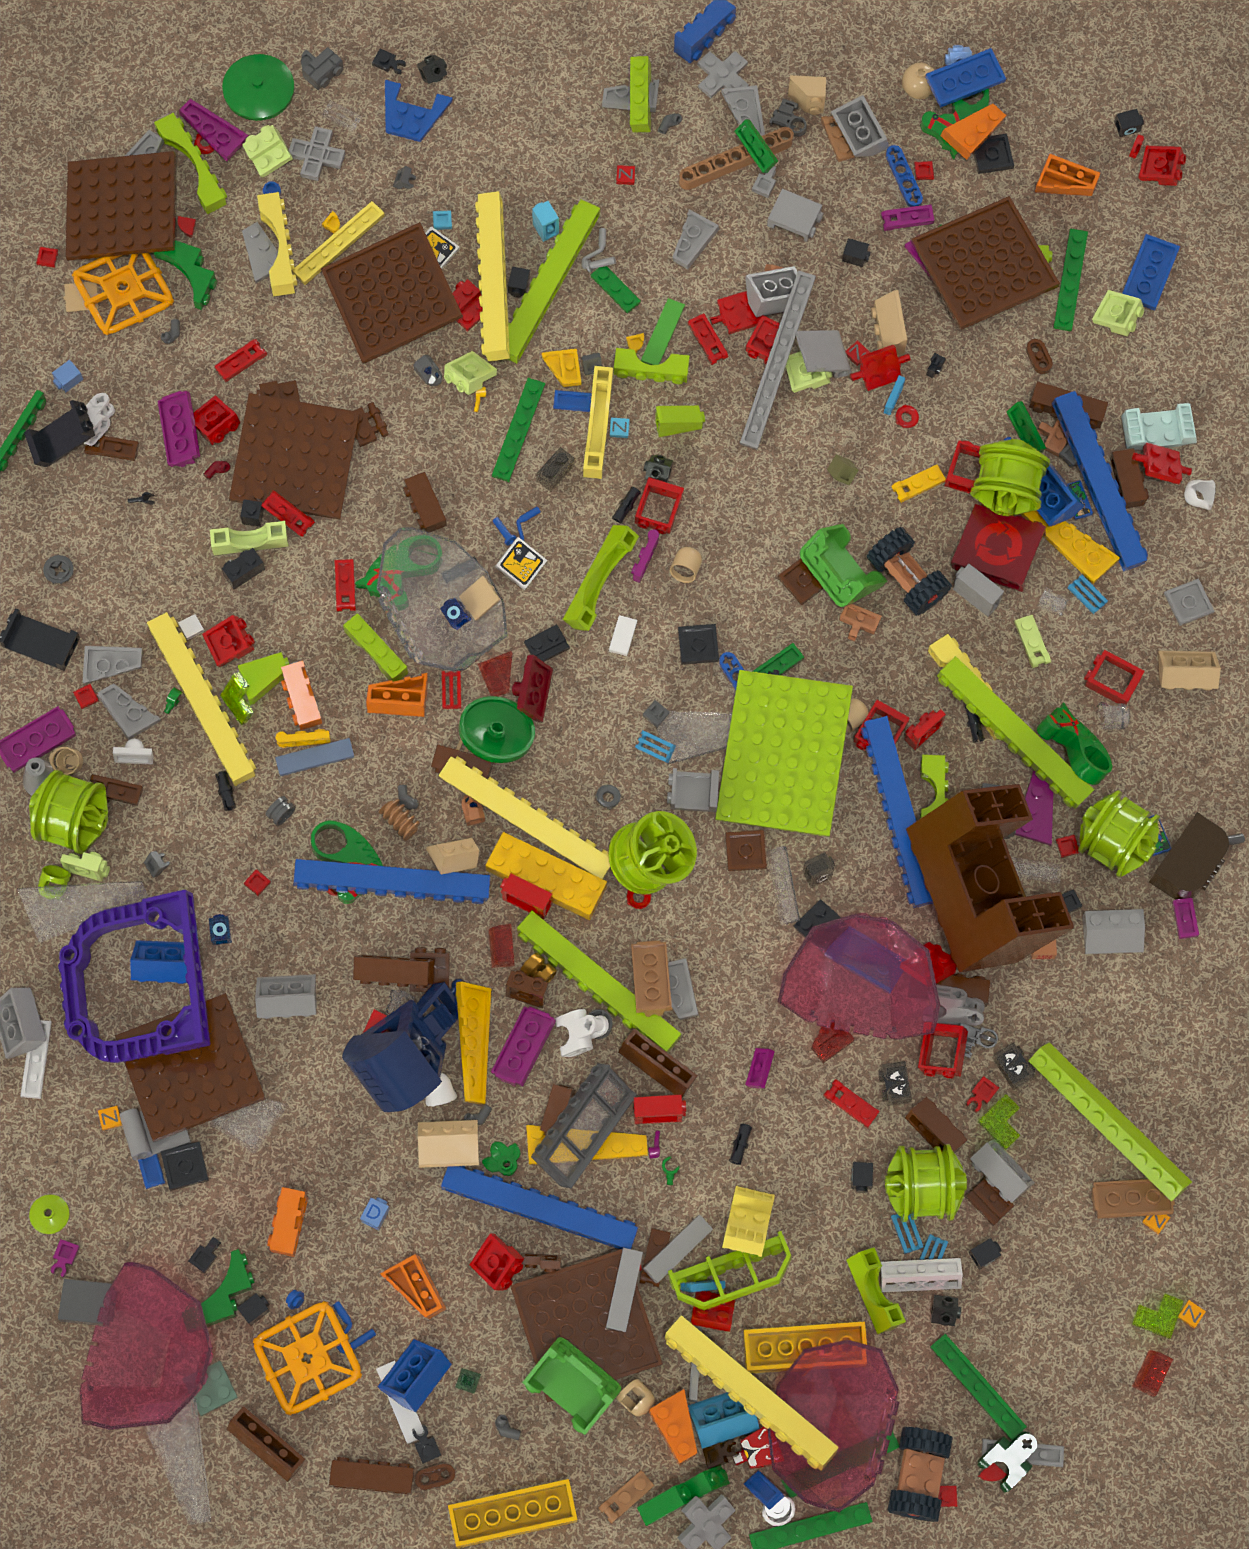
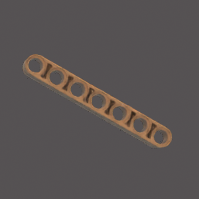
M782 127L763 135L762 138L766 144L772 145L769 148L773 154H777L792 146L794 133L789 127ZM741 144L682 169L679 175V185L684 190H690L753 164L755 161L745 146Z

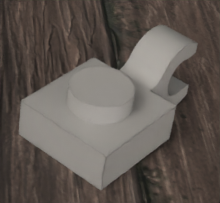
M775 166L765 175L759 173L752 187V192L769 198L776 184V180L773 179L776 173Z

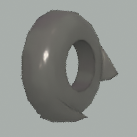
M603 785L598 789L595 799L601 806L611 810L620 802L621 794L615 786ZM610 793L614 799L607 802L603 799V795Z

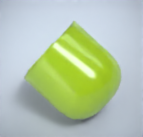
M56 865L43 867L38 883L39 893L48 899H59L65 893L71 873ZM49 882L61 884L60 891L54 886H49Z

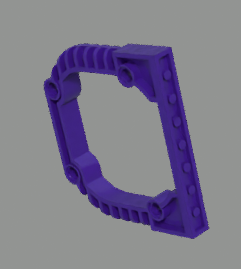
M185 889L142 899V902L102 910L92 914L79 925L77 932L72 935L69 945L61 949L59 953L60 963L58 964L62 978L60 988L64 998L62 1007L66 1018L64 1026L71 1039L80 1042L83 1048L95 1058L109 1063H121L158 1054L168 1055L210 1046L193 893ZM159 914L158 920L155 921V917ZM146 923L158 930L164 929L168 925L171 926L175 931L183 934L185 948L183 960L187 966L185 978L189 985L191 1005L184 1006L172 1022L162 1021L157 1026L156 1032L118 1041L101 1040L97 1024L88 1018L83 971L90 963L91 945L100 936L114 930ZM82 1028V1033L78 1036V1032ZM171 1028L172 1032L167 1036V1032Z

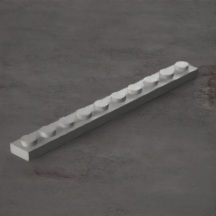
M799 270L797 272L740 445L758 450L796 338L795 332L799 329L816 279L815 275Z

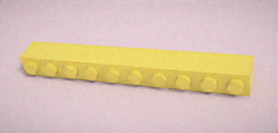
M497 191L478 194V202H475L476 212L479 213V217H476V225L479 228L477 242L480 244L477 254L478 259H481V264H478V272L481 275L479 289L482 291L479 301L480 306L483 307V311L480 312L481 323H483L481 337L484 339L481 349L482 354L486 355L488 361L510 359L503 200L500 192Z
M166 612L148 621L147 625L234 786L254 777L256 767L252 759L248 760L245 756L248 752L243 743H238L236 738L239 736L235 728H230L227 723L230 721L225 711L221 712L219 708L221 703L217 695L213 696L210 692L213 688L209 680L204 681L202 677L204 672L200 664H195L193 659L196 657L192 649L186 648L184 643L187 641L182 632L178 633L176 629L178 624L175 618H170Z
M450 757L439 774L441 779L587 872L601 879L605 877L611 868L606 850L603 849L600 852L595 848L597 845L588 839L583 841L579 838L580 834L573 829L567 831L563 828L564 824L555 818L553 821L546 817L548 814L540 808L537 810L531 808L530 805L532 803L524 798H521V800L514 797L515 792L507 787L504 790L498 787L499 782L489 777L487 780L481 776L483 772L474 766L472 769L465 766L467 762L460 757Z
M682 1315L665 1333L666 1344L671 1349H677L681 1352V1356L685 1361L694 1363L702 1375H708L713 1379L712 1382L719 1389L723 1388L728 1392V1396L733 1401H739L744 1405V1409L748 1414L757 1416L760 1419L759 1422L765 1428H771L776 1432L775 1435L782 1442L786 1441L792 1446L791 1449L800 1456L802 1454L808 1459L807 1462L811 1467L822 1471L835 1456L839 1448L836 1444Z

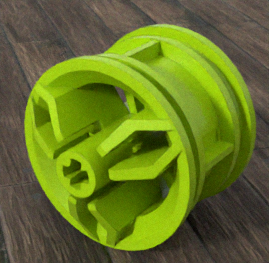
M1018 439L982 445L979 449L981 470L979 478L974 482L975 487L971 488V496L991 511L1002 516L1018 515L1040 509L1042 493L1039 489L1041 479L1046 475V468L1050 465L1049 458L1031 445Z
M60 770L52 771L30 799L29 814L32 838L36 841L43 840L66 847L78 854L86 852L102 834L108 823L105 785L98 782L94 784L66 775Z
M1117 790L1097 801L1093 806H1090L1082 818L1083 823L1080 827V847L1078 851L1084 853L1089 849L1087 855L1104 864L1111 871L1117 867L1116 876L1120 878L1141 867L1145 861L1148 862L1156 851L1157 847H1155V844L1158 842V821L1160 816L1155 814L1152 818H1149L1151 812L1144 810L1127 797L1121 800L1122 792Z
M655 811L643 816L638 822L621 827L611 839L608 856L610 867L616 879L626 889L637 894L647 895L660 891L667 884L677 883L686 878L695 865L697 847L690 828L682 819L669 812Z
M944 1144L942 1152L940 1146H935L934 1150L916 1151L914 1147H909L906 1153L904 1146H898L888 1167L887 1175H885V1192L888 1194L889 1200L902 1222H907L909 1215L912 1220H917L918 1217L937 1216L938 1219H943L944 1213L948 1221H953L967 1190L966 1173H964L963 1167L951 1149L950 1144Z

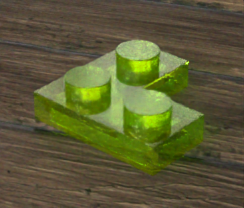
M240 672L232 675L220 697L242 725L248 722L253 714V710L243 698L250 686Z
M1005 1094L978 1121L1005 1150L1021 1136L1007 1122L1020 1107Z
M1164 1294L1158 1312L1138 1305L1132 1325L1171 1339L1184 1301Z

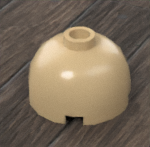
M922 62L910 65L902 77L903 90L910 97L916 99H925L932 95L933 92L925 76L927 73L934 71V69Z

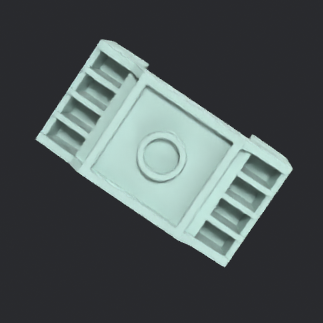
M1190 403L1177 404L1175 410L1141 414L1139 408L1128 409L1121 415L1127 449L1143 450L1146 442L1165 448L1197 443Z

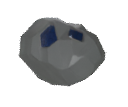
M423 355L414 363L415 372L425 384L430 386L441 384V371L429 355Z

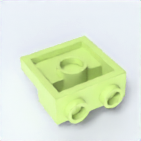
M273 125L262 127L261 133L256 136H248L245 139L246 142L242 144L261 177L269 175L293 159L279 131Z
M1108 290L1092 320L1095 324L1109 327L1113 333L1128 337L1130 332L1135 331L1136 320L1138 317L1141 318L1143 316L1144 307L1139 298Z
M473 351L445 364L444 369L446 382H452L456 385L459 392H465L468 395L481 389L484 381L497 375V369Z
M801 351L789 356L786 369L794 393L809 387L815 389L831 383L830 377H832V372H807Z
M84 852L81 859L75 854H62L60 860L64 869L70 873L101 882L104 877L107 878L110 871L107 861L103 860L101 855L96 852H90V854Z

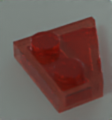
M512 651L478 663V668L490 696L498 697L510 691Z
M830 1011L811 1049L824 1064L852 1044L855 1038Z

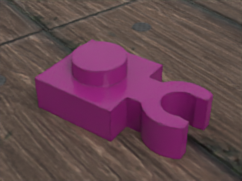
M60 1239L53 1259L58 1261L51 1267V1273L55 1274L57 1268H62L60 1276L64 1278L67 1274L66 1265L73 1266L80 1246Z

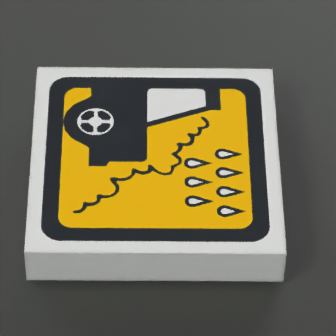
M430 227L426 235L440 267L443 269L460 250V247L436 229Z
M517 537L495 567L525 590L547 560Z

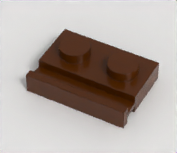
M986 1179L981 1181L965 1197L992 1226L1015 1206L1010 1201L1006 1202L1000 1196V1190L996 1186L992 1187Z

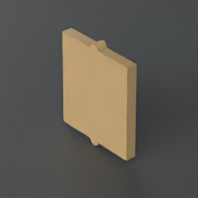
M82 282L91 298L98 295L97 283ZM75 283L64 284L65 296L63 298L66 301V312L89 310L85 307L84 300Z
M485 576L480 577L459 596L466 606L465 610L469 611L476 621L501 600L494 591V586L490 585Z

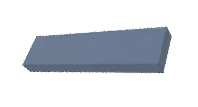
M350 738L278 756L275 759L281 777L354 758Z

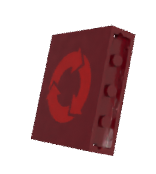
M975 504L951 561L952 569L958 571L961 567L965 568L970 564L993 583L1023 592L1025 579L1042 537L1046 536V526L1038 521H1028L1018 515H998L983 504Z

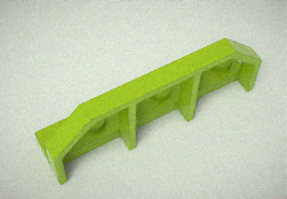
M779 1231L777 1237L765 1240L762 1257L746 1252L734 1251L712 1260L708 1256L706 1257V1262L675 1273L669 1270L668 1275L672 1290L674 1289L678 1300L706 1310L779 1284L792 1258L782 1231ZM784 1250L786 1257L777 1276L759 1283L751 1262L761 1261L769 1255H778ZM746 1264L754 1285L725 1295L718 1275H722L726 1270L732 1268L739 1269ZM712 1276L720 1297L702 1302L681 1293L679 1290L681 1289L680 1283L704 1281L707 1277Z

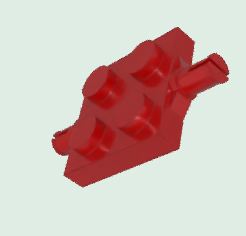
M747 291L718 299L717 304L720 315L710 317V322L712 325L722 322L730 335L756 327L762 316H755L748 304Z
M890 345L859 356L860 371L850 374L852 382L863 378L867 391L897 381L899 375L901 376V364L911 361L910 355L907 353L898 357L896 347Z
M1146 442L1143 446L1144 454L1134 452L1132 460L1143 463L1146 476L1180 484L1182 473L1189 476L1192 473V468L1182 466L1179 451Z

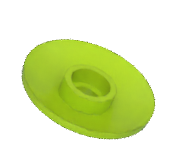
M57 1195L41 1196L30 1208V1222L40 1233H57L68 1222V1205ZM51 1210L52 1214L48 1217L45 1216V1212Z

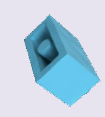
M549 201L535 205L532 208L533 226L544 242L559 234V217Z

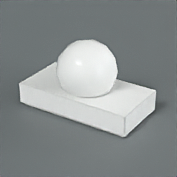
M139 739L128 740L125 748L113 747L115 763L153 764L152 749L144 748L143 743Z

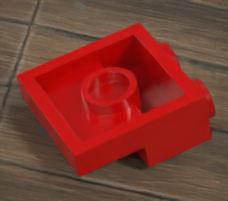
M1146 145L1139 173L1140 181H1158L1159 185L1177 186V182L1182 180V170L1180 169L1181 165L1186 163V154L1183 153L1181 147Z
M467 279L465 282L460 281L455 286L456 290L453 292V295L463 315L462 318L456 321L468 332L481 320L480 312L483 311V307L480 306L479 296H482L481 291Z
M762 315L746 344L745 351L748 352L747 355L753 359L759 357L767 364L780 323Z
M216 395L193 412L196 429L211 445L222 442L224 436L230 431L237 430L241 423L237 414Z
M232 615L202 634L218 667L224 666L235 658L240 659L255 650L253 647L255 641L250 634H247L245 630L247 624L243 618Z
M941 709L937 713L934 710L929 714L927 712L924 713L916 726L911 725L906 730L905 741L914 750H917L942 727L946 714Z
M931 942L916 948L914 956L901 962V969L928 987L955 974L957 968L951 954H947L940 945H934Z
M490 1233L469 1265L494 1290L504 1291L512 1285L513 1281L511 1279L514 1274L519 1273L523 1269L522 1262L524 1258L512 1246H507L495 1233Z
M710 1291L695 1293V1299L702 1302L720 1297L719 1294L711 1293ZM735 1300L706 1310L693 1306L690 1323L696 1326L730 1332Z

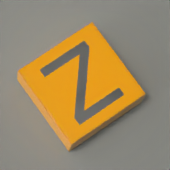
M118 1106L98 1110L103 1131L122 1126Z
M1167 1214L1146 1216L1142 1223L1159 1234L1171 1217Z
M1188 1300L1178 1318L1192 1328H1195L1206 1311Z

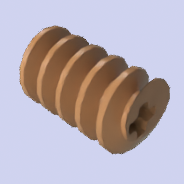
M399 799L389 801L382 806L379 814H383V819L388 820V824L393 825L394 831H398V835L403 836V840L407 841L417 832L420 821L413 823L415 816L407 817L410 811H402L405 807L404 804L399 807L397 806L400 802Z

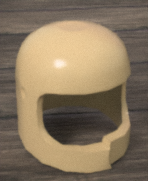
M683 547L678 550L670 567L671 575L683 583L693 582L702 563L700 552L691 547ZM681 565L687 567L694 575L691 577L681 576V574L674 570V566Z
M851 699L848 717L849 724H847L846 732L851 733L862 725L868 715L867 707L859 699Z
M57 748L49 757L52 768L60 770L66 775L78 773L83 766V757L74 748ZM56 754H57V757H56V766H57V768H56L55 765H54V757H55ZM66 764L73 765V767H68V769L65 768Z
M639 1379L630 1382L616 1398L634 1416H643L653 1407L655 1402L653 1393ZM630 1390L641 1399L637 1405L626 1395Z

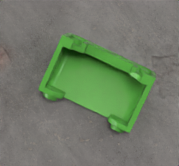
M844 524L819 529L800 550L802 561L835 604L840 607H845L880 589L887 582V579L881 572L871 571L866 575L845 547L849 544L851 535Z
M559 1337L522 1382L529 1392L540 1393L543 1391L573 1416L571 1420L573 1428L584 1435L591 1429L622 1389L615 1379L562 1337Z

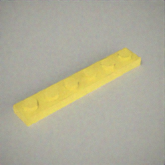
M371 201L297 265L292 273L296 274V277L306 285L322 271L321 268L328 266L385 216V213Z

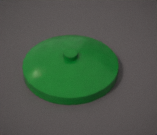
M253 54L237 60L229 67L223 79L222 90L226 104L235 114L248 120L262 121L278 116L289 106L294 96L295 86L291 71L281 60L270 55Z
M488 696L476 699L466 706L459 720L458 729L463 744L474 755L489 762L508 763L516 761L527 754L534 741L535 726L532 718L518 710L517 703L507 698Z

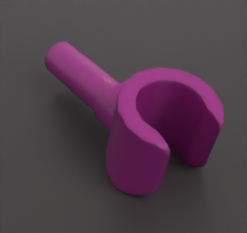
M655 1131L654 1147H648L650 1159L660 1156V1131Z

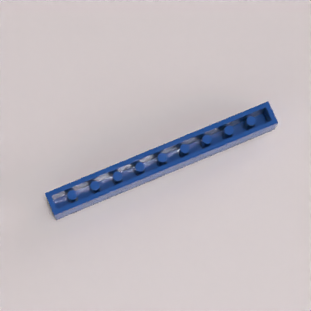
M1076 391L1056 397L1052 402V406L1077 461L1113 550L1120 557L1119 563L1123 572L1145 564L1148 558L1147 551L1141 546L1139 532L1132 525L1133 518L1126 511L1125 499L1118 492V483L1112 478L1110 464L1106 463L1103 457L1104 450L1097 443L1096 431L1089 424L1090 418L1088 413L1083 410L1081 397L1077 396Z
M888 717L865 721L861 732L863 739H867L869 746H866L868 757H872L873 764H871L873 775H877V791L879 794L882 793L883 801H881L883 811L887 812L888 819H886L887 827L893 833L891 841L893 848H897V864L899 867H902L904 873L901 874L903 885H907L908 893H906L908 903L912 904L913 908L933 904L931 895L925 887L924 876L918 860L912 852L911 841L906 831V828L915 823L916 819Z
M296 859L293 886H297V889L302 890L314 887L318 891L336 889V892L347 893L350 890L362 895L367 894V892H374L377 896L395 894V897L405 898L406 895L414 896L415 899L433 897V900L445 901L446 898L453 899V902L462 903L464 900H471L473 904H484V901H487L489 898L490 875L456 872L440 874L439 871Z
M465 1166L447 1167L441 1184L442 1190L620 1250L623 1248L632 1249L638 1227L631 1221L624 1220V1222L616 1220V1217L613 1215L605 1214L603 1216L597 1214V1210L593 1208H579L578 1204L572 1201L564 1203L559 1201L560 1198L549 1194L547 1197L541 1195L539 1190L533 1188L526 1190L521 1188L522 1185L511 1182L508 1184L502 1182L503 1179L498 1176L492 1175L491 1178L484 1176V1172L477 1169L470 1171L465 1169Z

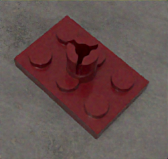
M527 655L523 679L521 682H514L512 693L515 697H519L517 700L518 710L536 722H543L553 668L535 655Z

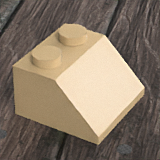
M790 75L788 96L795 103H798L799 107L806 113L811 115L823 113L826 97V77Z
M472 838L432 845L426 849L440 874L477 868L479 849Z

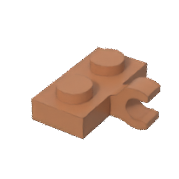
M1057 419L1054 427L1041 422L1037 431L1043 436H1048L1045 442V450L1059 457V453L1067 442L1059 420Z
M850 604L844 607L839 621L852 625L848 639L855 642L860 629L874 635L882 616Z

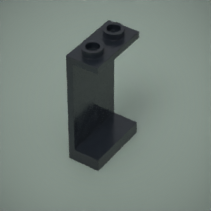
M69 401L72 409L40 431L28 429L24 432L35 465L48 467L95 436L93 424L88 415V409L83 402Z
M16 608L7 619L8 625L6 629L0 633V643L3 648L65 671L80 640L78 632L70 630V633L23 616L19 609Z

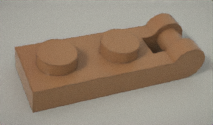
M833 115L821 117V122L838 162L855 157ZM835 122L836 126L831 127L830 124Z
M641 1470L598 1509L601 1513L604 1512L608 1516L607 1520L612 1524L655 1485ZM613 1503L619 1507L616 1512L610 1507Z

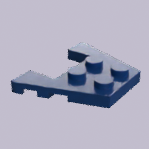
M385 80L386 133L421 142L438 118L442 116L446 108L450 106L453 98L437 94L432 109L397 101L401 84Z

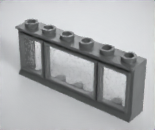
M597 1063L591 1069L587 1079L581 1083L577 1093L569 1100L567 1107L559 1114L552 1128L547 1131L545 1138L536 1146L531 1158L559 1186L572 1189L637 1094L610 1068V1065Z

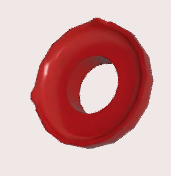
M196 134L194 146L197 145L201 154L212 153L214 149L210 145L202 146L200 142L203 138L200 134Z
M903 405L896 411L895 423L903 428H912L918 423L919 414L914 407ZM903 413L911 416L910 422L903 421Z
M628 890L626 896L628 905L635 909H643L649 905L651 894L643 895V901L638 903L633 899L634 892Z

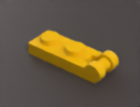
M934 465L903 481L894 483L891 487L894 492H897V498L902 503L944 483L946 478L939 466ZM907 487L909 492H905L903 488Z
M317 729L309 733L297 731L295 734L288 735L285 732H278L275 737L277 745L281 748L331 743L330 733L325 729Z

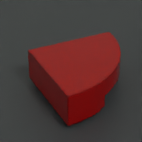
M1138 134L1129 157L1134 159L1137 157L1143 144L1144 136Z
M178 216L177 221L180 230L186 236L192 238L196 219Z
M992 1463L978 1477L984 1481L994 1482L1003 1479L1007 1474L995 1463Z

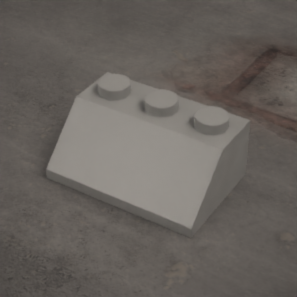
M864 95L831 111L855 157L874 156L889 147L888 140Z
M794 266L746 275L748 304L756 317L785 311L797 275V270Z
M1144 909L1085 911L1083 914L1085 954L1144 952Z
M316 974L257 977L255 994L257 1018H289L291 1016L308 1017L316 1015Z
M10 988L0 997V1040L6 1059L36 1050L46 1041L31 988Z
M995 1139L987 1142L970 1158L973 1162L972 1166L978 1172L982 1171L986 1175V1181L992 1187L996 1186L1000 1190L999 1194L1006 1202H1014L1035 1184L1030 1176Z

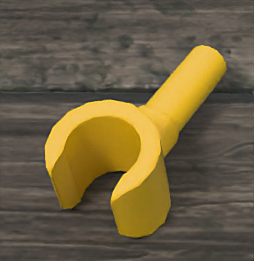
M486 387L476 391V402L473 412H478L480 398L486 397Z

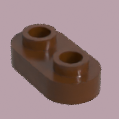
M1040 339L1030 340L1026 347V353L1034 370L1039 374L1049 373L1053 362L1045 344ZM1032 348H1037L1038 352H1034ZM1043 363L1046 367L1042 368L1039 364Z
M446 1463L422 1469L415 1476L416 1486L420 1490L427 1491L448 1485L455 1479V1470ZM448 1471V1478H442L441 1473ZM425 1476L429 1478L427 1484H423L421 1481Z

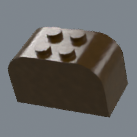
M1197 812L1157 868L1149 883L1175 900L1194 898L1201 889L1205 891L1215 877L1214 875L1218 873L1225 862L1222 858L1229 847V839L1226 832Z

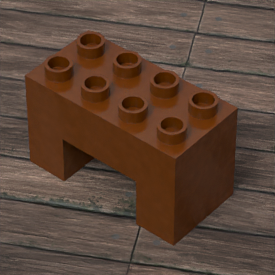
M1020 784L962 790L906 828L911 841L912 852L918 860L924 876L925 887L931 895L938 914V922L944 930L951 949L952 960L957 965L959 973L1015 964L1074 929L1061 892L1033 896L1025 895L1004 840L1005 837L1033 820Z

